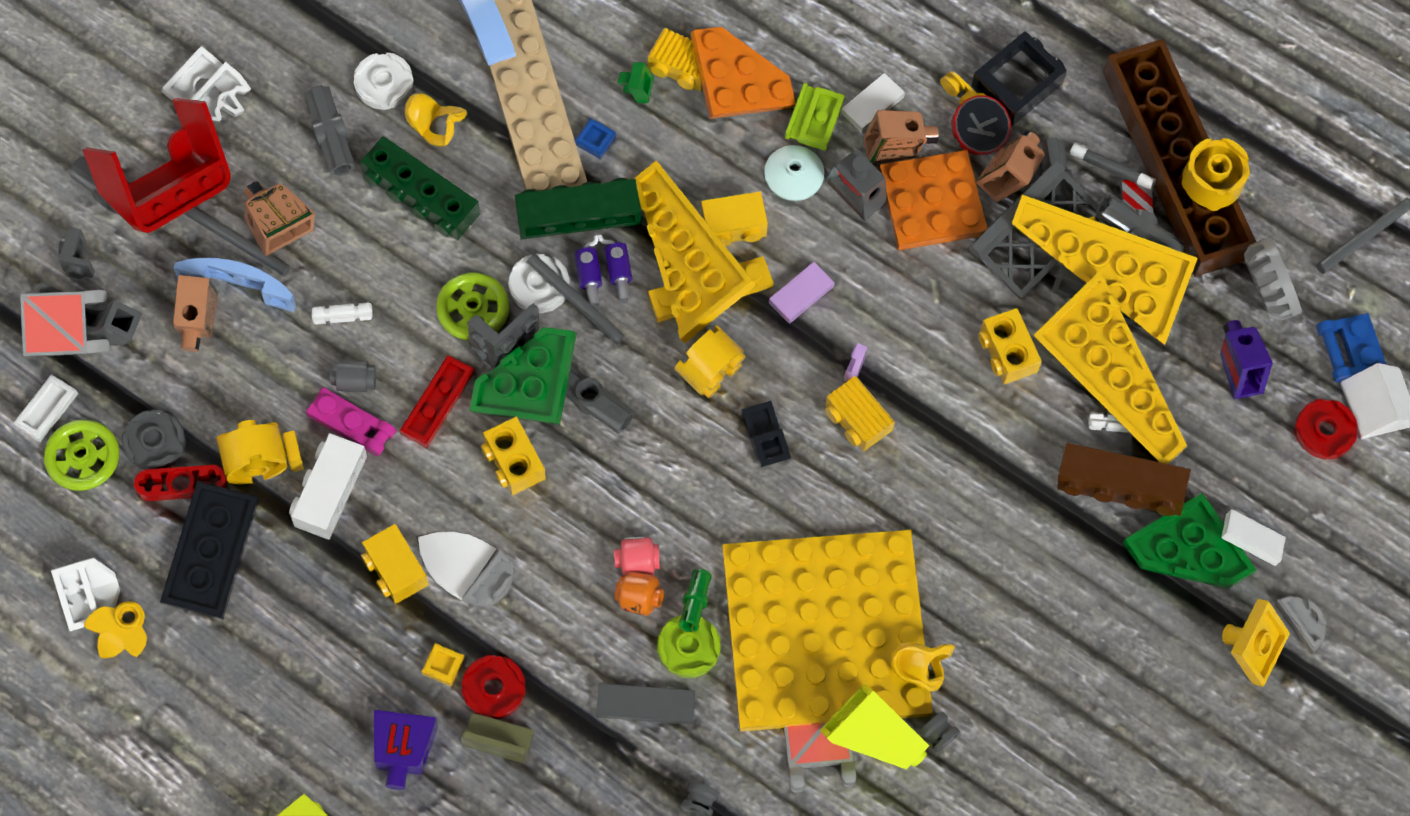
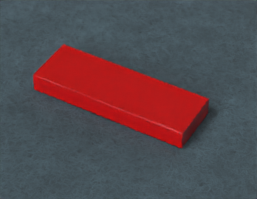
M447 355L399 430L400 434L428 448L474 375V368Z

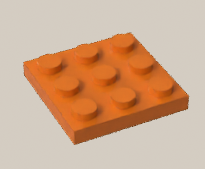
M968 150L880 164L879 171L886 179L887 206L898 250L979 237L987 229Z

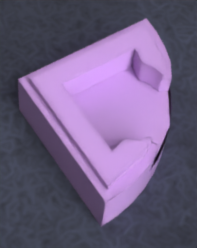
M859 343L855 344L851 354L852 359L845 371L844 381L847 382L853 376L858 377L866 358L867 346Z

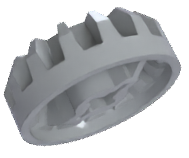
M1267 237L1250 244L1244 253L1245 262L1268 316L1271 319L1283 321L1301 314L1302 309L1296 291L1272 238Z

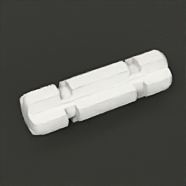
M369 302L359 303L358 306L343 304L331 305L326 309L325 306L312 308V321L316 325L326 324V321H330V323L352 322L357 318L360 321L371 320L373 317L372 305Z
M1090 412L1088 426L1091 430L1105 428L1106 431L1129 433L1111 413L1108 412L1107 415H1104L1103 412Z

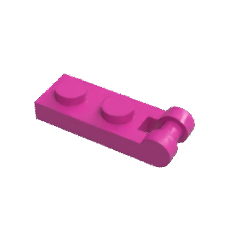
M324 387L306 411L309 418L343 438L363 445L367 452L377 457L385 449L383 445L386 440L392 439L397 431L391 424L377 419ZM371 429L377 432L373 439L366 437Z

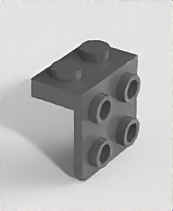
M534 303L531 304L500 334L496 333L476 314L467 322L471 354L480 362L485 360L493 369L501 364L500 361L535 337L534 334L539 330V308Z

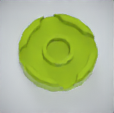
M680 615L669 620L666 626L662 628L658 636L657 653L662 665L670 673L681 678H696L708 673L716 665L720 656L721 639L716 627L711 622L709 623L703 619V617L700 618L698 631L694 632L693 627L692 632L682 630L678 626L681 619Z

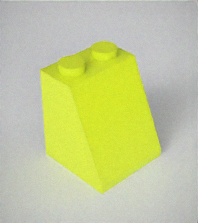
M865 684L819 730L833 744L904 769H908L911 765L916 767L927 755L925 750L929 747L886 702Z

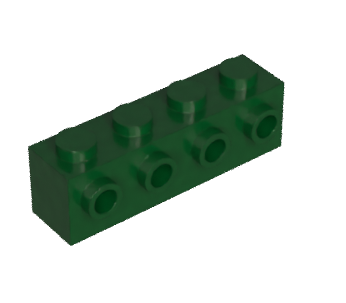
M384 136L379 139L360 161L362 176L368 184L384 189L389 198L398 204L403 202L410 207L411 212L417 218L429 220L443 236L448 237L450 235L458 241L480 215L479 201Z
M616 178L611 182L605 183L590 181L583 183L581 186L567 187L559 185L551 190L537 191L535 189H528L515 194L520 240L641 224V209L636 179Z

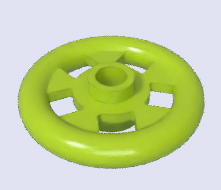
M477 272L460 274L449 280L441 289L436 302L437 317L443 328L452 336L469 341L467 322L476 314L481 319L483 318L484 322L497 333L505 324L510 310L509 298L504 287L493 277ZM475 285L486 287L487 290L483 295L473 291ZM460 289L465 294L456 302L451 296L456 290ZM489 301L497 302L496 313L487 312ZM470 302L478 303V306L474 309L469 308L467 305ZM458 310L463 318L457 323L450 316V313Z
M74 420L62 425L50 436L44 449V465L51 479L58 485L74 491H85L100 486L111 477L119 461V445L116 437L106 426L93 420ZM78 432L83 433V439L70 442V435ZM97 437H100L105 444L99 450L91 442ZM58 449H66L65 461H57ZM79 450H86V454L83 457H76V453ZM97 459L102 460L104 465L98 472L90 469ZM70 467L82 470L79 478L67 475Z

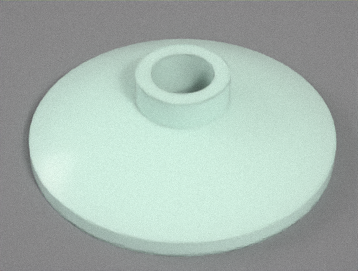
M799 145L785 146L773 152L768 158L764 171L765 181L770 190L780 198L790 201L804 200L813 196L822 186L824 166L821 159L812 150ZM790 166H798L800 170L792 171Z

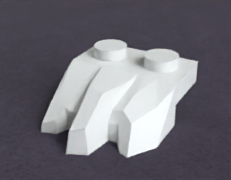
M201 46L164 85L161 92L171 100L184 98L206 101L212 120L220 121L222 118L220 109L234 117L245 111L235 95H244L251 88L242 75L227 62L222 64Z

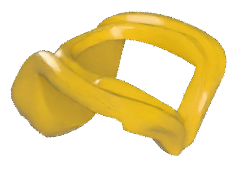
M422 93L410 96L404 110L408 124L429 144L439 147L448 145L454 135V123L462 121L467 115V111L461 107L440 106L432 97ZM449 114L446 120L445 135L432 133L430 125L434 119L441 115Z
M905 642L900 644L892 653L891 665L894 672L901 679L919 685L927 691H937L944 681V669L941 665V660L949 658L955 646L945 643L930 648L918 643ZM930 662L935 673L934 679H927L926 676Z

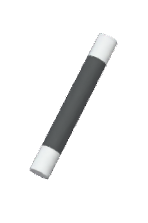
M1074 144L1071 148L1070 155L1150 190L1155 185L1156 179L1080 145Z

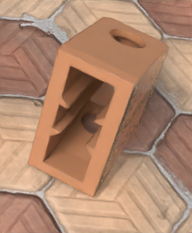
M877 110L863 136L866 155L871 163L913 159L917 157L923 144H936L939 133L937 126H924L923 117L920 112Z
M1027 131L1004 145L975 183L996 202L1027 186L1045 156L1044 152L1038 147L1039 137L1033 132Z
M255 181L245 189V194L249 200L245 202L244 217L265 256L314 231L315 213L283 184H277L265 190L259 181Z
M178 275L173 326L182 335L181 350L199 352L201 337L209 338L212 335L219 292L210 278Z

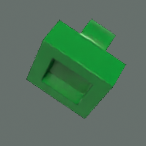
M633 62L631 73L620 72L617 83L618 85H624L623 92L632 94L637 103H649L654 76L645 62Z

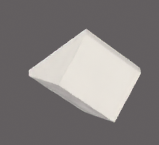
M1377 363L1340 383L1349 409L1357 420V431L1360 439L1410 427V395L1399 367Z

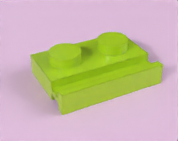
M804 83L786 130L785 139L792 138L798 140V143L826 151L842 109L845 95L820 87L813 88Z

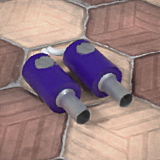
M596 235L593 242L587 243L584 248L574 253L580 288L587 290L588 301L593 307L600 305L597 288L601 287L603 283L597 250L591 248L597 244L599 238L601 243L609 244L605 247L604 251L610 283L617 285L620 302H627L630 300L627 283H630L633 279L627 245L620 242L615 243L613 240H605L602 235Z

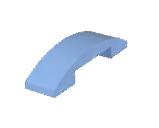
M458 0V2H461L477 36L478 45L488 66L516 56L512 41L494 0Z
M194 258L175 262L173 267L177 279L178 275L219 279L261 291L266 305L292 312L295 311L296 305L293 294L277 279L253 266L228 259Z

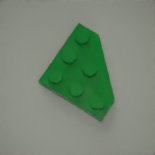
M548 327L540 329L528 343L522 347H517L500 361L501 364L488 374L484 373L475 380L469 411L507 418L517 416L521 420L560 425L577 333L572 330Z
M1203 493L1184 503L1181 516L1164 515L1127 537L1123 542L1141 569L1230 589L1253 575L1257 570L1241 548L1221 538L1224 523Z

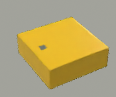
M295 431L283 433L284 435L282 436L291 470L293 472L304 470Z
M435 643L421 671L422 675L452 687L465 657L463 654Z

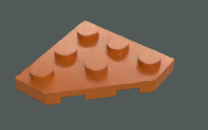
M714 27L697 29L691 32V40L709 119L790 109L796 105L790 76L726 29Z

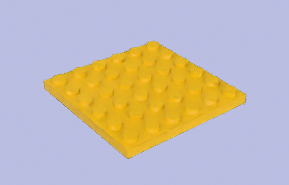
M911 530L722 544L740 732L827 723L864 684L871 688L902 719L930 717L933 715L931 691L901 679L894 672L891 665L892 653L900 644L913 642L925 645ZM928 668L926 672L927 679H929Z

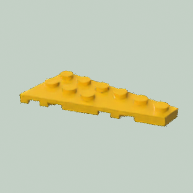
M656 160L634 179H636L640 205L648 223L647 229L655 247L654 252L664 287L670 298L672 314L678 325L679 338L685 344L754 288L756 284Z
M1022 194L1012 225L1084 283L1087 284L1101 270L1120 311L1161 344L1165 345L1197 258Z
M1100 270L1033 336L1158 462L1170 464L1188 446Z

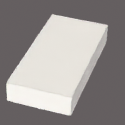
M884 73L845 105L841 110V114L862 133L869 127L877 110H890L904 98L905 92Z
M51 374L14 421V426L41 443L78 395L77 390Z
M1233 509L1226 514L1221 536L1222 539L1274 566L1282 560L1286 537Z

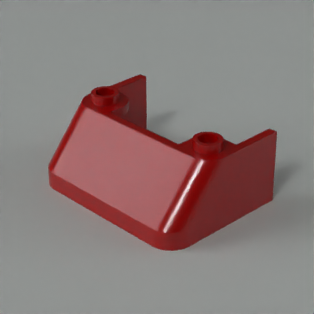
M184 98L172 100L182 128L173 132L168 139L167 148L171 160L130 184L126 181L115 151L89 147L82 150L99 195L134 230L151 233L228 187L231 179L230 169L206 101Z

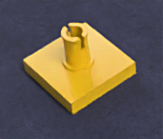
M1258 598L1244 627L1240 628L1232 624L1226 625L1222 633V641L1226 645L1234 646L1231 654L1251 683L1264 687L1290 632L1270 602Z

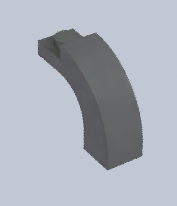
M42 282L38 285L35 293L62 291ZM116 300L105 305H85L87 341L106 339L111 346L124 345L130 342L142 313Z

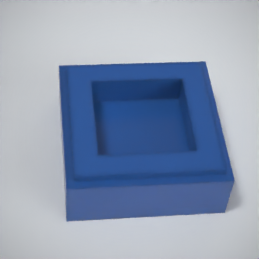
M590 118L576 138L575 143L580 149L601 159L616 138V132Z

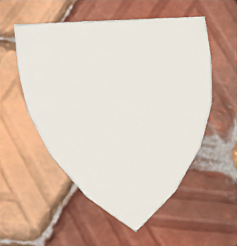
M435 532L418 537L420 555L427 571L437 584L460 600H462L463 595L474 583L496 551V548L469 534L458 532Z

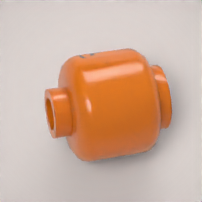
M630 571L625 577L621 576L616 584L615 600L619 602L620 608L626 612L648 616L654 611L655 607L660 608L663 603L664 589H660L659 579L654 575Z

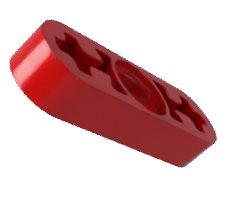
M217 465L147 469L138 473L134 479V488L138 496L145 501L190 499L196 486L195 475H198L200 481L210 480V475H216L219 481H216L215 485L227 488L228 481L224 470ZM186 476L190 479V484L184 490H176L172 487L175 478ZM162 478H166V486L168 488V491H164L163 486L158 485L164 484ZM152 479L156 485L152 486L151 491L147 492L143 486L147 485V480Z

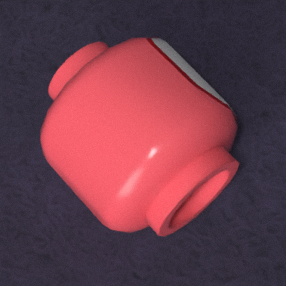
M650 537L624 538L621 541L620 549H614L615 568H621L624 577L630 571L654 575L655 569H660L659 545L654 544Z

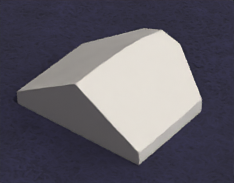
M92 557L51 570L69 631L83 628L88 616L96 609L103 606L116 607L120 594L116 574L96 558Z

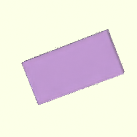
M813 262L769 298V304L790 324L834 287L835 282Z

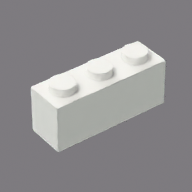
M329 433L326 442L322 441L319 444L315 454V459H317L313 470H307L302 482L303 492L300 498H294L290 507L289 514L291 515L294 527L328 540L330 539L367 458L363 445Z

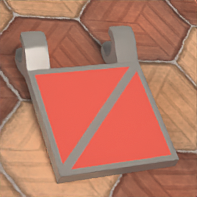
M105 290L20 294L23 357L107 354L110 350L108 340L87 341L85 305H104L107 301V292Z
M826 723L784 727L790 787L794 793L804 790L802 768L840 765L843 787L855 786L856 771L852 750L831 743L819 731Z

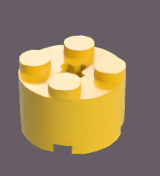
M1210 138L1201 141L1193 149L1184 169L1182 187L1193 201L1207 207L1209 210L1217 211L1232 204L1240 196L1250 174L1249 158L1246 151L1235 141L1222 138V140H1212Z
M716 325L713 331L711 329L708 330L686 352L689 359L685 363L679 360L674 370L701 396L705 395L709 399L721 387L720 383L724 379L723 376L727 374L729 377H732L743 365L741 362L746 356L743 354L744 350Z
M245 420L237 424L238 429L216 437L224 473L229 483L250 484L253 483L252 477L263 475V479L267 480L287 469V457L279 425L276 422L256 425L255 420Z

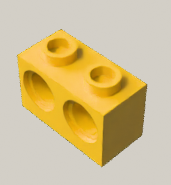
M1018 308L983 320L980 332L978 333L979 341L984 350L988 349L992 357L990 359L992 370L996 376L1001 377L1004 385L1038 373L1042 360ZM995 331H1005L1008 337L1001 338L995 334ZM1016 357L1021 363L1017 365L1011 364L1007 358Z
M517 416L483 432L484 444L481 445L484 456L488 462L494 461L498 468L495 471V475L502 488L508 487L512 496L546 480L545 468ZM502 440H509L513 443L506 449L497 446ZM516 466H522L527 469L522 475H515L510 472Z

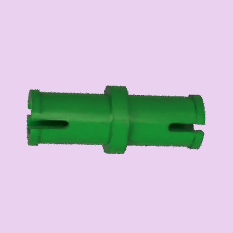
M694 569L692 571L689 589L683 595L682 602L684 608L678 626L686 632H692V627L694 632L698 631L702 610L707 607L708 597L706 595L712 575L705 569H699L698 571Z

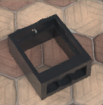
M1024 31L974 73L971 87L977 93H984L986 96L998 100L1006 108L1011 125L1013 126L1063 84L1067 70L1059 58L1053 57L1044 49L1042 42L1038 38L1032 37ZM1022 50L1048 77L1021 100H1018L992 74Z

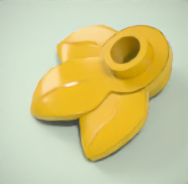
M133 601L122 602L115 608L100 607L91 613L84 623L86 629L100 634L97 648L99 657L102 659L115 657L124 649L130 655L138 657L147 643V635L142 627L145 621V614L142 607ZM133 613L135 615L134 621L125 623L123 621L124 614Z

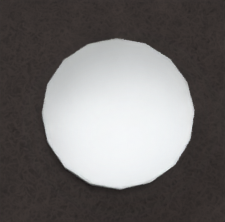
M394 53L371 54L363 59L355 69L354 87L356 94L364 104L374 109L387 110L395 108L405 102L412 92L414 80L411 68L403 58Z
M536 253L541 260L570 285L567 269L558 259ZM532 255L525 256L516 262L509 277L508 286L512 299L524 310L534 303L539 308V313L553 311L566 298L527 263V260Z

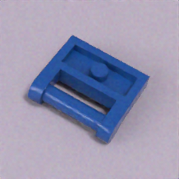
M1369 313L1334 321L1325 320L1316 325L1318 335L1323 337L1334 370L1332 376L1335 383H1341L1343 380L1377 363L1386 365ZM1340 332L1351 364L1350 368L1345 366L1334 333Z

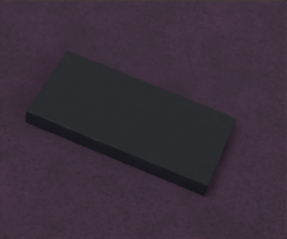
M197 481L162 593L161 604L224 619L259 503L258 496Z

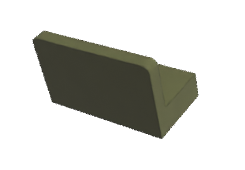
M472 713L467 730L462 732L461 740L464 747L525 764L534 737V730Z

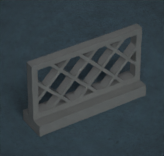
M1058 160L1022 193L1025 196L1053 206L1072 205V213L1077 214L1076 205H1088L1094 212L1098 208V204L1065 172L1066 168ZM1062 180L1072 189V201H1055V187ZM1050 193V200H1043ZM1022 194L967 248L975 257L978 256L1019 299H1022L1058 263L1056 259L1050 256V261L1046 265H1034V247H1040L1030 239L1029 243H1012V230L1015 228L1012 225V221ZM1076 194H1077L1083 201H1076ZM1096 214V215L1094 216V217H1095V220H1096L1097 222H1099L1100 220H1099L1098 218H1096V217H1097V214ZM1008 235V243H1000ZM995 247H1008V265H996L987 255ZM1012 247H1029V265H1012ZM1001 269H1008V276ZM1012 269H1029V282L1022 289L1012 281ZM1034 269H1041V270L1034 276Z

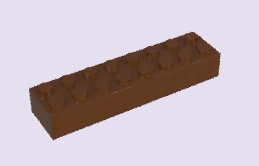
M1164 39L1108 55L1103 70L1104 77L1148 175L1156 179L1154 188L1176 237L1183 241V253L1197 258L1193 269L1194 277L1244 262V253L1249 245L1255 243L1256 240L1238 201L1236 200L1217 211H1212L1193 201L1182 187L1183 172L1193 149L1201 141L1209 138Z

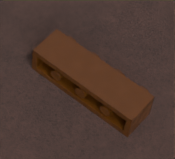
M1066 443L1058 474L1057 490L1064 491L1072 496L1084 495L1094 497L1100 502L1112 501L1125 504L1132 509L1145 508L1154 510L1165 516H1181L1191 469Z

